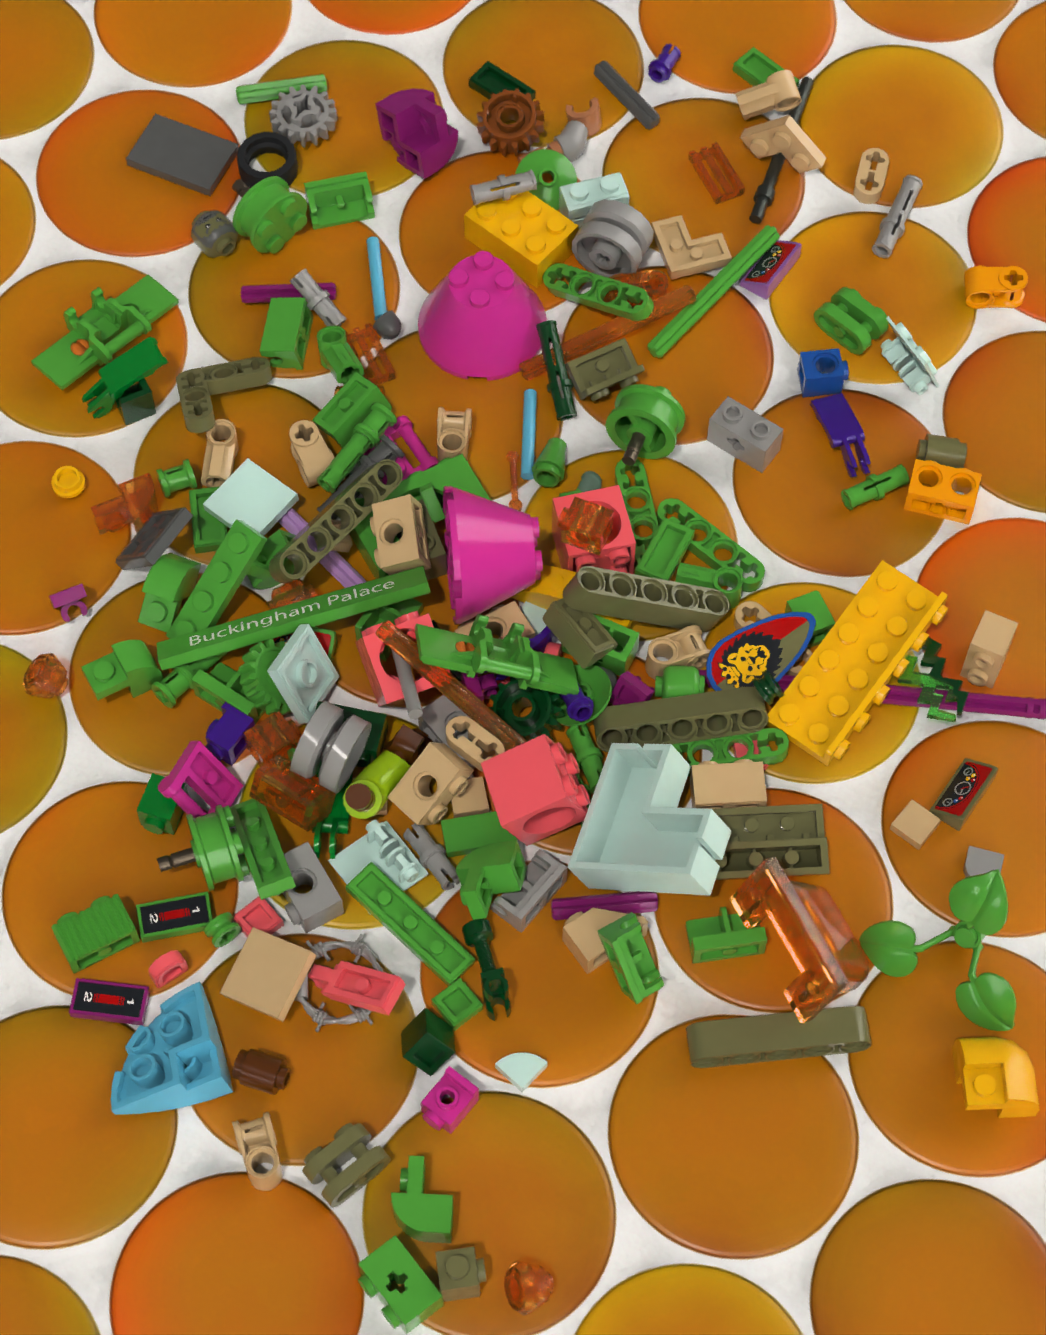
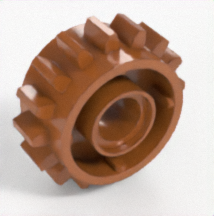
M503 89V92L491 94L488 102H482L483 111L477 112L479 122L477 123L478 134H481L482 143H489L492 152L498 150L502 152L503 156H506L507 153L517 156L519 152L524 150L530 151V146L533 143H539L538 133H544V113L540 109L538 100L532 102L529 92L523 94L519 92V89H515V91ZM509 120L516 121L513 124H505Z

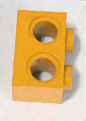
M916 459L904 510L969 525L982 474L972 472L967 468L941 465L932 460L923 461ZM922 484H929L932 487H927ZM955 491H960L964 494H958Z

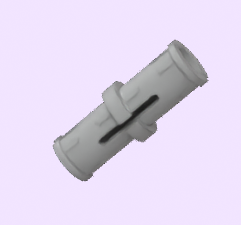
M533 170L507 177L502 174L498 175L495 180L470 185V194L474 205L500 198L505 201L509 200L512 195L537 190V182ZM516 184V186L500 189L493 192L490 191L491 189Z
M306 268L290 280V283L305 297L309 310H314L326 326H341L347 320L330 300L329 292L321 289Z
M416 823L411 825L419 835V838H416L409 828L406 829L403 837L420 856V864L425 869L429 868L443 890L447 891L454 888L446 875L449 874L456 884H459L460 880L456 873V868L445 856L446 850L444 847L434 842L424 828V825H417Z

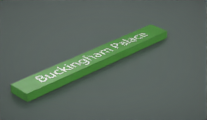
M424 566L156 643L157 655L161 670H167L264 642L268 639L294 633L300 624H309L312 628L429 594L431 591Z

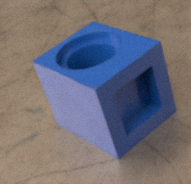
M839 348L800 352L797 372L803 398L833 395L842 392L843 382L849 378L847 361L841 360Z

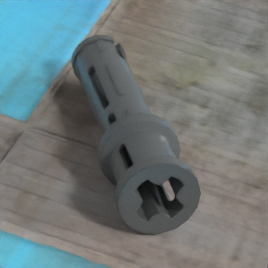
M383 434L380 437L381 442L368 455H363L360 458L359 463L361 465L316 510L320 513L366 468L385 459L394 461L397 458L402 459L405 454L391 439ZM379 469L378 478L383 479L385 473ZM356 491V492H355V495H354L355 499H356L361 493H359V492ZM334 513L331 515L332 520H336L339 517Z

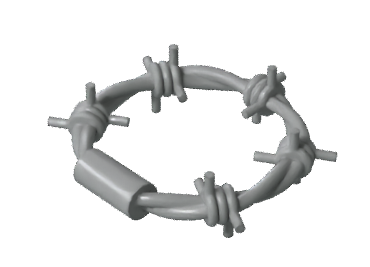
M360 934L355 942L328 941L324 943L318 942L317 945L314 944L312 946L309 940L306 941L311 949L310 951L317 955L315 960L324 955L326 960L330 961L331 959L326 952L343 947L351 950V953L356 955L354 963H357L360 956H363L372 964L374 970L383 972L373 953L366 947L365 943L360 942L364 936L363 934ZM307 973L294 1000L300 1001L306 1013L313 1018L312 1021L318 1024L315 1029L316 1032L319 1031L322 1025L362 1023L366 1019L370 1025H373L369 1014L372 1012L371 1010L360 1007L355 1010L353 1005H348L353 1013L335 1018L322 1010L326 1004L325 1002L321 1003L319 1009L310 1005L307 1002Z

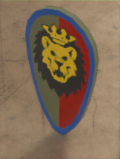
M808 612L777 614L738 629L721 639L711 649L706 662V676L712 689L719 691L740 687H755L752 679L755 677L758 679L762 678L763 671L768 670L775 680L779 682L800 658L811 640L816 625L814 616Z

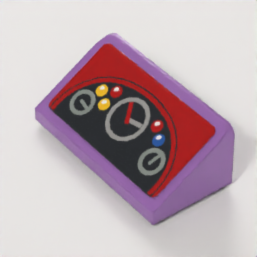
M778 240L751 267L739 285L767 300L800 258L802 244Z

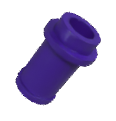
M666 44L657 59L649 64L648 73L655 82H663L670 78L672 74L671 69L681 57V52L676 46L668 54L672 44Z
M578 683V694L559 695L567 706L568 716L573 720L582 722L591 717L594 704L590 697L584 695Z

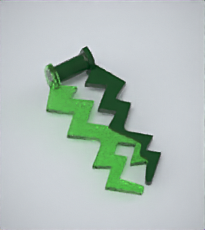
M928 637L921 648L926 651L920 666L933 667L929 674L914 672L918 657L908 656L906 659L910 663L898 679V683L921 685L923 687L917 704H931L927 718L955 722V714L939 710L944 695L934 692L936 688L948 690L945 703L957 702L958 716L962 715L969 692L959 691L963 681L943 678L941 676L946 658L936 655L941 649L942 644Z

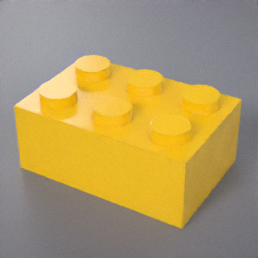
M516 184L491 189L490 191L493 192L500 189L516 186ZM529 191L512 195L509 200L505 201L500 198L479 203L464 214L465 238L481 250L488 251L494 257L504 261L517 275L536 288L543 283L544 273L550 266L557 263L563 264L573 254L572 241L579 230V225Z

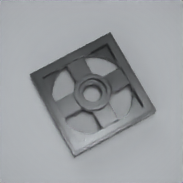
M185 507L153 513L117 557L115 563L122 570L153 566L193 515Z

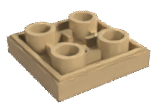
M253 927L220 994L283 1022L317 955L310 950Z

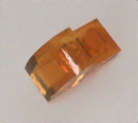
M150 473L118 484L121 496L91 507L100 535L118 531L132 523L136 533H138L152 514L157 512L158 501Z

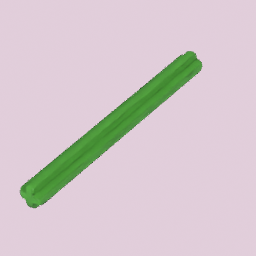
M765 226L648 343L647 349L653 357L661 358L779 240L780 235L774 226Z

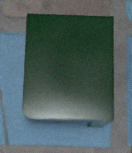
M145 378L130 386L115 401V405L126 426L156 414L152 392Z
M424 1008L401 1032L402 1057L429 1076H432L455 1053L452 1026L427 1008Z

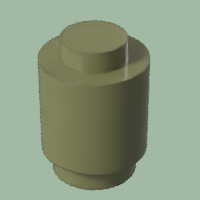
M926 434L924 440L919 439L916 459L923 461L932 460L941 465L963 468L967 454V443L960 442L958 438Z

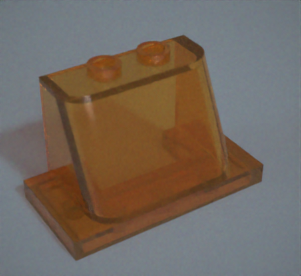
M776 857L764 859L730 897V901L746 929L758 927L767 916L769 917L801 972L783 991L800 1023L812 1021L837 994L857 989L868 977V959L829 892L820 885L789 880Z

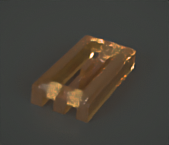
M718 142L713 143L709 149L706 146L700 148L698 153L695 150L689 152L691 164L716 205L744 195L745 186ZM702 160H705L708 166L710 167L716 181L719 182L720 186L724 190V194H721V192L719 191L712 177L710 176L704 164L702 163Z
M371 323L365 324V329L362 330L359 327L352 329L353 333L348 334L346 331L348 344L361 362L352 342H358L375 378H369L364 366L363 377L375 385L395 379V371ZM366 337H368L382 365V368L385 372V374L383 375L381 374L372 356V353L364 339Z

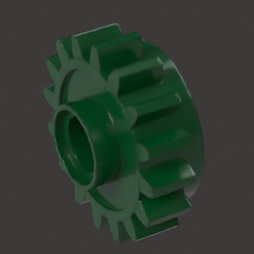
M510 677V682L505 685L500 683L498 685L500 689L496 695L491 694L490 699L493 701V707L487 708V713L494 718L488 724L493 731L497 730L495 736L501 742L506 740V744L511 749L516 747L518 743L521 745L543 734H546L553 741V736L550 733L551 730L562 729V726L556 719L565 716L563 709L558 707L563 703L561 696L553 692L527 687L526 690L520 689L518 680L514 677ZM532 706V710L527 716L519 717L523 708Z

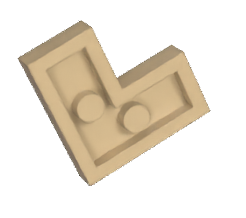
M790 115L746 128L740 137L758 159L782 153L799 174L823 167L827 159Z
M682 215L651 223L654 231L653 237L670 280L725 267L732 260L722 233L692 240Z

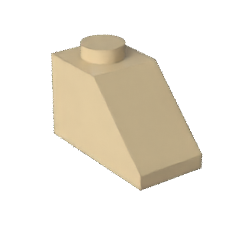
M591 908L584 914L582 911L577 912L566 920L565 926H563L562 941L587 974L609 960L597 931L627 915V913ZM636 915L642 927V935L645 937L647 936L648 921L644 916Z

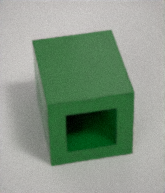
M152 773L136 810L140 824L146 830L155 834L166 832L174 835L184 811L171 798H165L158 791V785L165 777ZM183 783L181 788L188 794L186 783Z

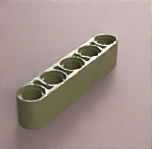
M385 459L366 468L273 556L269 563V572L272 578L284 584L305 576L372 512V504L382 502L399 486L403 478L400 465L394 460ZM379 469L387 475V484L380 482L378 478ZM356 491L364 497L363 507L355 501L354 495ZM332 513L338 515L341 519L340 529L333 526L331 522ZM309 535L313 536L318 543L316 552L308 546L307 539ZM285 558L293 562V574H289L284 569L283 562Z
M592 566L580 568L563 589L562 594L566 604L577 611L679 629L698 625L702 632L710 631L724 617L730 606L727 597L721 591L713 588Z
M740 687L607 706L593 720L598 747L608 753L612 743H638L643 748L644 744H678L755 733L765 728L768 723V714L764 699L755 687Z
M861 1006L702 1021L691 1024L686 1028L691 1066L695 1068L854 1053L866 1050L872 1046L866 1010Z

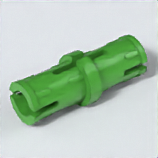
M901 464L879 475L871 474L866 477L865 481L842 490V501L848 510H852L854 507L872 499L878 501L885 497V493L907 485L910 482L909 475Z
M586 724L580 725L581 731L578 726H571L566 731V735L576 754L579 769L583 770L592 791L591 793L594 794L604 766L602 763L603 754L599 748L595 747Z

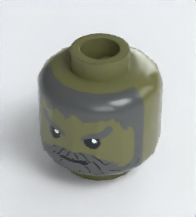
M218 210L203 211L192 222L191 238L205 255L216 258L227 256L233 252L236 247L238 233L234 229L233 223L224 213Z

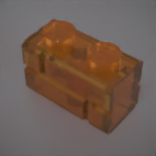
M278 754L269 763H265L257 769L249 795L308 832L318 822L320 823L329 816L336 793L319 785V778L317 776L306 779L290 771L291 761Z

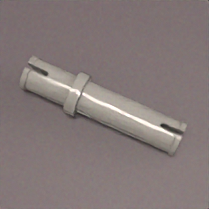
M915 175L904 177L887 217L883 218L879 225L880 233L875 244L872 246V251L875 255L881 258H888L892 254L897 239L902 237L905 231V221L923 186V182L919 177Z

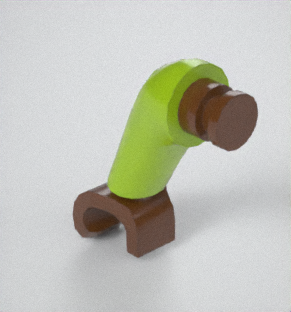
M404 724L393 739L387 742L384 747L386 750L371 762L346 789L343 796V804L346 811L352 817L361 820L369 819L380 812L389 799L387 797L429 742H433L428 738V734L418 728L410 729Z

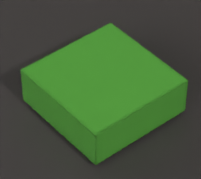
M431 482L421 486L419 491L432 522L436 523L445 519Z
M461 978L431 999L432 1005L445 1021L452 1026L454 1031L483 1010V1004Z

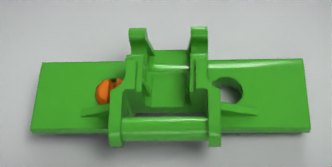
M146 275L117 298L110 297L108 300H105L102 289L97 287L90 293L92 308L79 318L73 307L63 312L67 328L70 332L34 358L31 363L63 390L95 365L101 366L104 363L110 362L113 359L112 355L136 337L152 330L150 324L177 305L179 299L150 275Z
M480 614L476 616L469 636L416 624L414 627L419 660L423 664L464 672L467 674V677L474 678L476 673L482 674L484 671L514 677L518 680L519 688L524 690L527 687L562 695H575L579 693L572 659L534 651L530 647L529 638L521 636L525 627L523 624L513 623L503 640L493 638L491 629L486 628L489 617Z

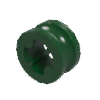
M768 670L763 671L762 678L758 679L755 677L752 679L754 686L769 705L774 703L773 699L776 696L781 698L785 695L778 682Z

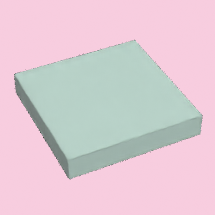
M247 458L203 503V507L206 512L229 528L232 527L236 519L242 520L265 536L299 500V497L295 491Z
M300 624L267 670L298 723H308L318 701H324L340 677L309 624Z

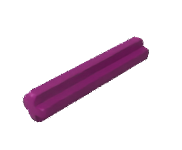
M317 283L323 291L327 290L329 292L330 300L336 299V285L334 283ZM293 284L247 285L241 287V300L243 303L270 302L271 298L303 297Z
M638 891L555 898L551 901V914L554 920H564L580 911L584 914L591 908L627 914L630 912H655L658 909V896L656 892Z

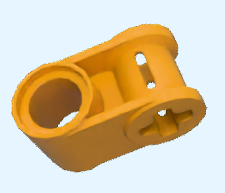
M1017 266L971 267L964 273L966 304L975 309L1016 308L1024 301V288L1028 282V275L1024 269ZM1011 275H1013L1012 282L1009 281ZM1011 292L1014 293L1012 300H1010Z

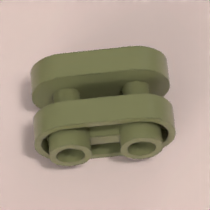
M348 1123L344 1125L334 1135L335 1140L325 1148H315L304 1159L306 1165L302 1170L303 1174L313 1185L322 1181L327 1183L321 1195L332 1208L345 1202L385 1169L391 1160L390 1156L381 1146H375L368 1150L366 1145L372 1136L361 1123L355 1125ZM355 1157L357 1159L340 1174L336 1171L351 1158Z

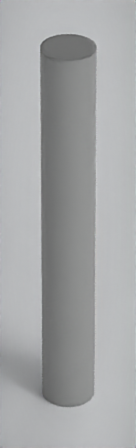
M394 635L389 639L408 715L411 719H418L422 716L423 711L402 636Z

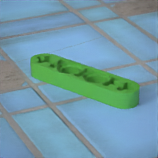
M553 264L545 271L543 276L545 286L553 295L633 321L644 320L650 316L654 308V302L646 290L566 264ZM563 276H564V278L567 280V282H569V286H568V284H567L566 282H564V281L557 280V281L555 282V280H556V279H562ZM592 282L588 292L578 294V289L583 283ZM618 290V295L613 301L604 302V297L608 292ZM627 298L630 302L635 304H639L641 300L643 303L641 305H635L633 308L631 304L627 301Z
M636 459L633 466H628L620 460L615 467V485L620 486L635 537L634 566L636 568L659 525L643 463ZM625 471H631L632 475H635L634 486L629 487L630 482ZM632 497H640L646 504L642 508L634 509L628 505L627 501ZM645 525L651 528L652 534L648 537H639L634 533V529L637 526Z
M669 498L659 504L657 510L659 526L663 518H666V512L668 514L676 512L678 513V518L672 516L669 518L670 520L691 529H700L706 533L707 537L704 540L691 541L688 547L690 552L714 570L729 566L739 570L742 576L743 571L747 574L751 571L755 572V577H743L742 591L753 592L761 587L765 569L757 558L682 501ZM718 549H727L732 553V558L727 561H720L714 556V552Z
M766 728L755 733L672 745L682 757V753L687 752V762L690 766L700 763L693 758L694 753L700 749L709 750L713 754L710 761H715L718 764L733 763L740 759H750L753 762L763 761V764L771 765L780 763L787 757L789 739L787 734L778 728ZM757 740L758 754L754 755V744L752 741ZM775 741L778 750L771 751V748L767 746L768 742ZM734 743H741L747 747L748 752L743 757L735 758L728 753V750Z

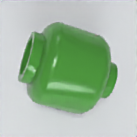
M670 665L663 670V676H656L655 697H661V699L704 693L705 675H700L699 670L695 666Z

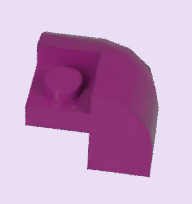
M425 89L401 90L376 103L383 141L390 140L393 148L399 155L397 157L398 163L423 179L439 171L448 163L458 143V130L447 124L445 109L436 105L434 92Z

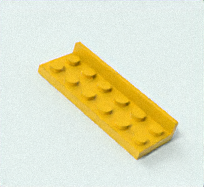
M882 560L785 690V695L779 698L768 713L767 726L778 728L785 732L789 741L826 766L830 764L834 757L840 760L851 745V742L847 740L854 730L860 733L870 719L871 715L867 713L873 703L879 706L889 693L891 688L886 685L893 676L899 679L908 667L910 661L906 658L912 650L919 652L927 641L929 634L926 633V630L932 623L938 626L946 615L948 608L944 605L948 594L942 591L939 596L935 595Z

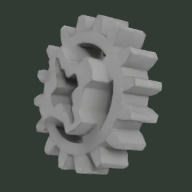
M301 85L299 91H296L291 86L289 87V94L286 95L280 92L278 93L279 101L272 100L271 102L272 110H269L272 131L288 137L293 145L296 141H300L302 147L306 146L307 141L318 145L317 138L321 137L327 140L328 131H335V122L337 121L334 99H328V92L326 91L318 94L317 86H314L310 91L306 90L305 85Z

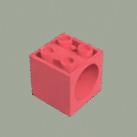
M619 485L552 499V536L562 569L578 572L584 566H592L634 574L636 541ZM596 535L604 537L611 542L602 546H589L579 542L578 539L584 536Z
M417 610L395 619V626L387 628L385 622L366 628L364 631H361L363 637L355 641L378 707L404 698L399 677L387 674L380 662V654H382L386 642H384L385 638L389 634L403 633L410 640L417 642L414 628L416 624L434 628L429 613L420 616ZM422 662L417 672L420 675L414 682L417 693L452 681L453 678L449 669L423 664Z
M546 734L481 762L501 827L526 846L584 821L588 811L587 805L591 801L584 785H579L576 776L580 772L579 765L572 753L567 754L559 742L555 743Z

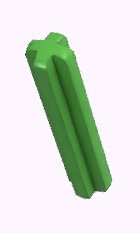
M319 74L236 87L237 100L241 105L279 99L278 93L289 94V87L291 86L296 91H299L301 85H305L308 91L317 86L319 94L324 91L327 92V81L325 75Z

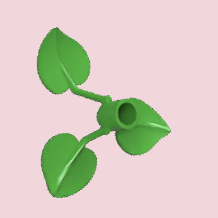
M998 869L959 880L950 890L949 904L953 914L960 921L956 926H951L947 931L923 944L915 945V932L910 926L893 920L878 922L868 927L860 936V946L870 961L881 972L893 977H903L913 972L918 964L915 952H923L939 942L954 936L959 946L973 949L968 972L970 981L960 983L955 991L956 1001L961 1012L976 1025L989 1030L1008 1031L1015 1026L1014 1017L1017 1005L1015 993L1011 985L1003 977L994 973H982L978 977L976 976L979 955L983 949L981 941L986 935H993L1000 931L1006 923L1008 916L1007 892Z

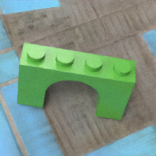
M460 454L453 458H445L436 466L427 470L412 473L407 479L402 480L399 486L383 501L411 494L416 500L422 499L419 491L420 487L430 482L442 509L444 486H453L488 500L491 499L464 455ZM364 498L355 499L358 505L364 506ZM372 511L349 534L375 579L389 575L382 569H379L375 561L374 550L378 547L376 537L373 535L370 527V517H373ZM397 535L395 536L393 543L399 541Z

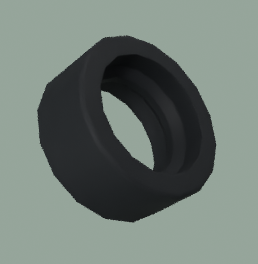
M276 132L253 134L244 140L238 148L237 163L241 180L250 188L259 181L271 176L281 177L289 186L297 176L296 150L293 143ZM265 153L278 154L286 159L282 167L270 172H259L249 166L252 159Z

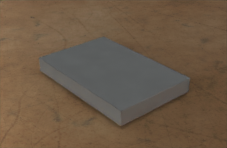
M155 114L127 156L126 161L130 167L211 196L236 157L239 147L237 143Z

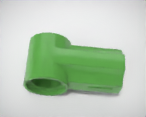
M327 326L318 331L316 336L321 365L331 371L338 383L346 384L356 372L362 376L364 375L363 365L348 344L346 332L342 327Z
M680 562L675 582L719 590L727 597L730 604L729 609L735 608L739 604L743 587V576L739 570L729 566L714 570ZM722 586H729V587H732L733 589H732V590H724V589H722L721 587H722Z

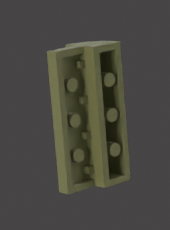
M822 803L712 809L731 830L723 859L716 860V863L720 866L716 880L827 875L830 873Z

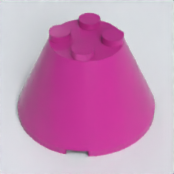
M479 251L475 255L458 262L427 296L419 312L418 333L424 351L439 368L459 378L468 380V376L487 377V381L511 376L524 369L536 358L541 350L536 325L547 321L544 306L536 293L504 261L494 257L488 251Z
M453 486L443 487L448 585L451 609H455L453 622L454 625H458L535 584L536 580H541V571H543L541 550L535 551L537 538H539L538 517H530L527 513Z

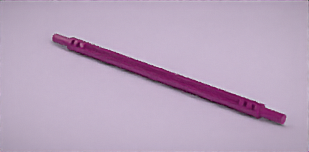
M698 669L700 675H705V684H708V688H712L707 679L706 670ZM784 675L778 684L783 692H785L796 676ZM886 685L891 689L882 702L883 704L957 710L958 699L952 697L953 691ZM969 692L963 711L1044 720L1046 719V699Z

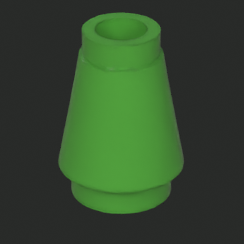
M550 438L532 467L533 478L541 486L555 487L564 479L567 445L560 438Z

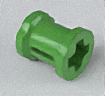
M188 459L183 460L182 465L164 471L162 469L156 470L165 497H169L172 492L187 487L197 488V482Z

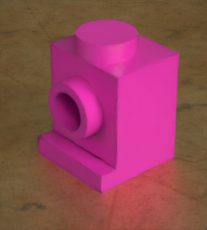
M448 1066L444 1071V1075L421 1102V1110L424 1113L422 1115L423 1119L434 1129L440 1131L443 1128L452 1134L479 1101V1088ZM448 1094L454 1101L451 1104H444L441 1102V1099Z

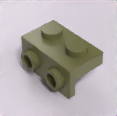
M625 337L565 364L580 400L591 397L592 402L609 395L610 391L608 388L619 384L621 389L638 382L637 376L645 371L643 364L637 365Z

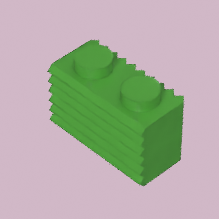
M114 894L111 898L110 896H102L93 901L89 908L85 911H80L78 914L76 912L67 913L58 919L57 924L51 927L73 974L140 941L137 930L118 894Z

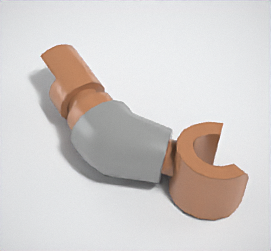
M596 97L589 101L590 109L581 113L574 112L572 105H566L568 123L560 135L555 136L553 142L547 144L546 149L561 153L570 162L576 160L584 151L587 137L594 135L601 128L602 119L598 99ZM540 147V148H537V149H535V150H533V151L541 150V149H544V148H543V147ZM528 152L518 157L517 161L520 163L521 160L531 152Z

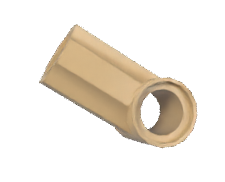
M790 70L777 71L771 74L765 83L735 93L744 120L774 109L779 112L789 111L796 108L802 100L793 72Z
M225 419L215 420V426L206 431L207 445L201 483L209 488L221 486L233 474L235 457L239 451L236 428L232 422Z

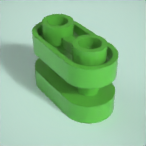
M847 287L840 288L831 297V303L825 302L814 312V319L818 327L848 351L856 355L862 354L871 345V339H878L889 327L886 319L887 315L881 308L873 306L858 291Z

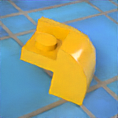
M997 1037L958 1038L955 1040L952 1047L956 1084L962 1083L965 1110L997 1109L998 1118L1035 1117L1037 1115L1039 1101L1035 1072L1025 1050L1012 1040Z

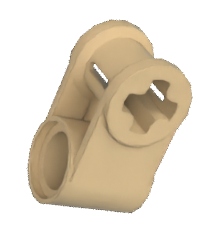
M444 407L438 408L437 455L439 462L445 458H453L460 454H463L467 460L469 438H471L472 409L460 412L445 411Z
M309 420L297 421L291 426L289 431L291 453L305 484L310 488L318 484L317 478L325 471L335 457L330 448L327 447L315 423Z
M687 626L677 632L652 640L648 646L645 670L649 677L655 680L656 676H663V670L670 665L695 666L697 669L705 667L711 650L707 649L701 638L702 630L700 626ZM655 657H665L668 661H659Z
M269 1112L263 1113L262 1118L241 1124L238 1121L232 1122L240 1155L243 1156L252 1186L261 1191H269L276 1188L281 1182L283 1173ZM261 1163H271L273 1165V1168L266 1174L255 1172L256 1167Z

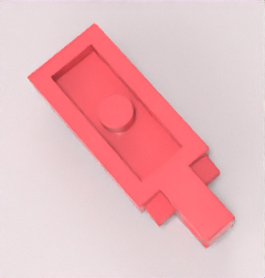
M340 961L339 964L335 965L334 969L314 964L307 976L312 979L316 987L322 989L321 993L331 1000L388 1016L406 985L399 976L345 961Z

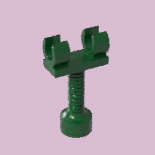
M487 919L472 920L463 926L462 933L466 945L475 947L482 971L480 973L484 1004L486 1003L487 1015L491 1020L495 1021L492 1007L496 1004H501L505 1007L508 1018L511 1012L508 998L509 985L505 979L503 967L498 969L495 967L489 947V942L494 936L490 922Z

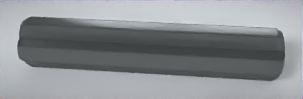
M603 60L596 64L594 75L647 129H652L659 124L660 115L607 61Z

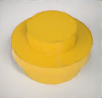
M73 466L60 467L54 473L51 481L53 491L62 498L78 496L82 493L86 484L83 473Z

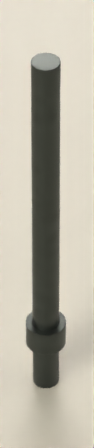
M810 77L802 78L798 88L802 99L801 103L789 112V115L797 124L814 83ZM782 153L773 155L763 183L757 187L753 198L755 204L749 217L750 221L755 224L761 223L766 208L771 205L775 196L774 187L785 160Z

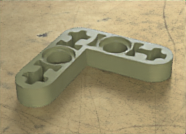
M253 357L181 372L176 377L186 429L193 433H203L212 429L215 426V417L210 396L267 384L272 379L270 361L264 357Z

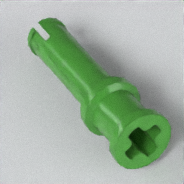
M377 402L373 403L370 406L371 412L363 422L357 423L353 427V436L331 461L325 471L317 478L318 484L324 490L334 493L369 448L376 447L380 443L379 438L386 429L396 424V416L386 406Z
M227 652L174 667L173 671L160 682L155 681L151 685L153 693L165 706L173 708L176 705V699L188 689H193L191 679L198 670L201 669L206 672L224 657Z

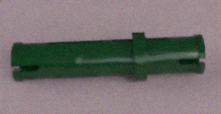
M549 320L537 324L536 328L549 380L547 391L552 394L557 421H565L577 416L571 392L574 386L572 380L568 379L556 327L557 323L554 320ZM549 343H552L556 366L553 364ZM557 375L560 377L561 386H562V391H563V395H564V398H563V399L561 398V395H560L559 386H558L557 377H556Z

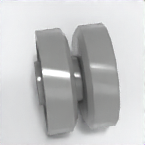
M604 199L595 202L584 218L583 225L579 228L572 241V251L579 263L590 272L617 281H624L630 279L636 273L642 262V256L647 252L653 241L654 231L650 222L638 210L617 200Z
M324 701L312 715L297 744L291 761L290 771L306 779L312 778L319 772V785L338 793L350 778L364 751L371 732L372 723L356 715H352L343 723V709Z

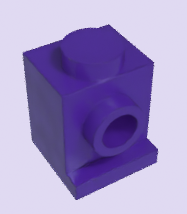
M225 702L221 706L223 716L220 719H215L207 729V745L205 747L219 761L222 760L232 766L257 733L254 719Z

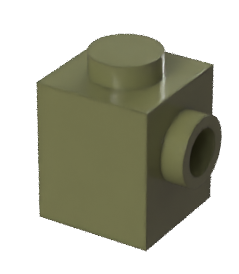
M474 1247L435 1252L440 1293L443 1296V1302L480 1297L479 1282H486L484 1259H476Z

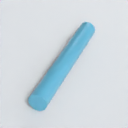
M372 236L367 238L366 242L375 320H377L387 312L379 238Z
M534 389L524 391L521 478L524 480L533 479L532 467L535 460L537 391Z

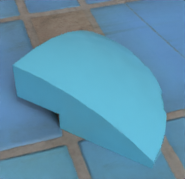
M200 981L186 987L160 1005L161 1014L148 1027L140 1025L125 1047L128 1056L122 1071H115L112 1082L111 1109L115 1115L172 1110L213 1100L233 1092L219 1032Z

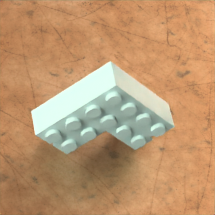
M612 743L567 868L589 889L710 896L720 868L716 860L723 859L731 830L712 809L677 808L691 766L672 744H644L642 748L638 743Z

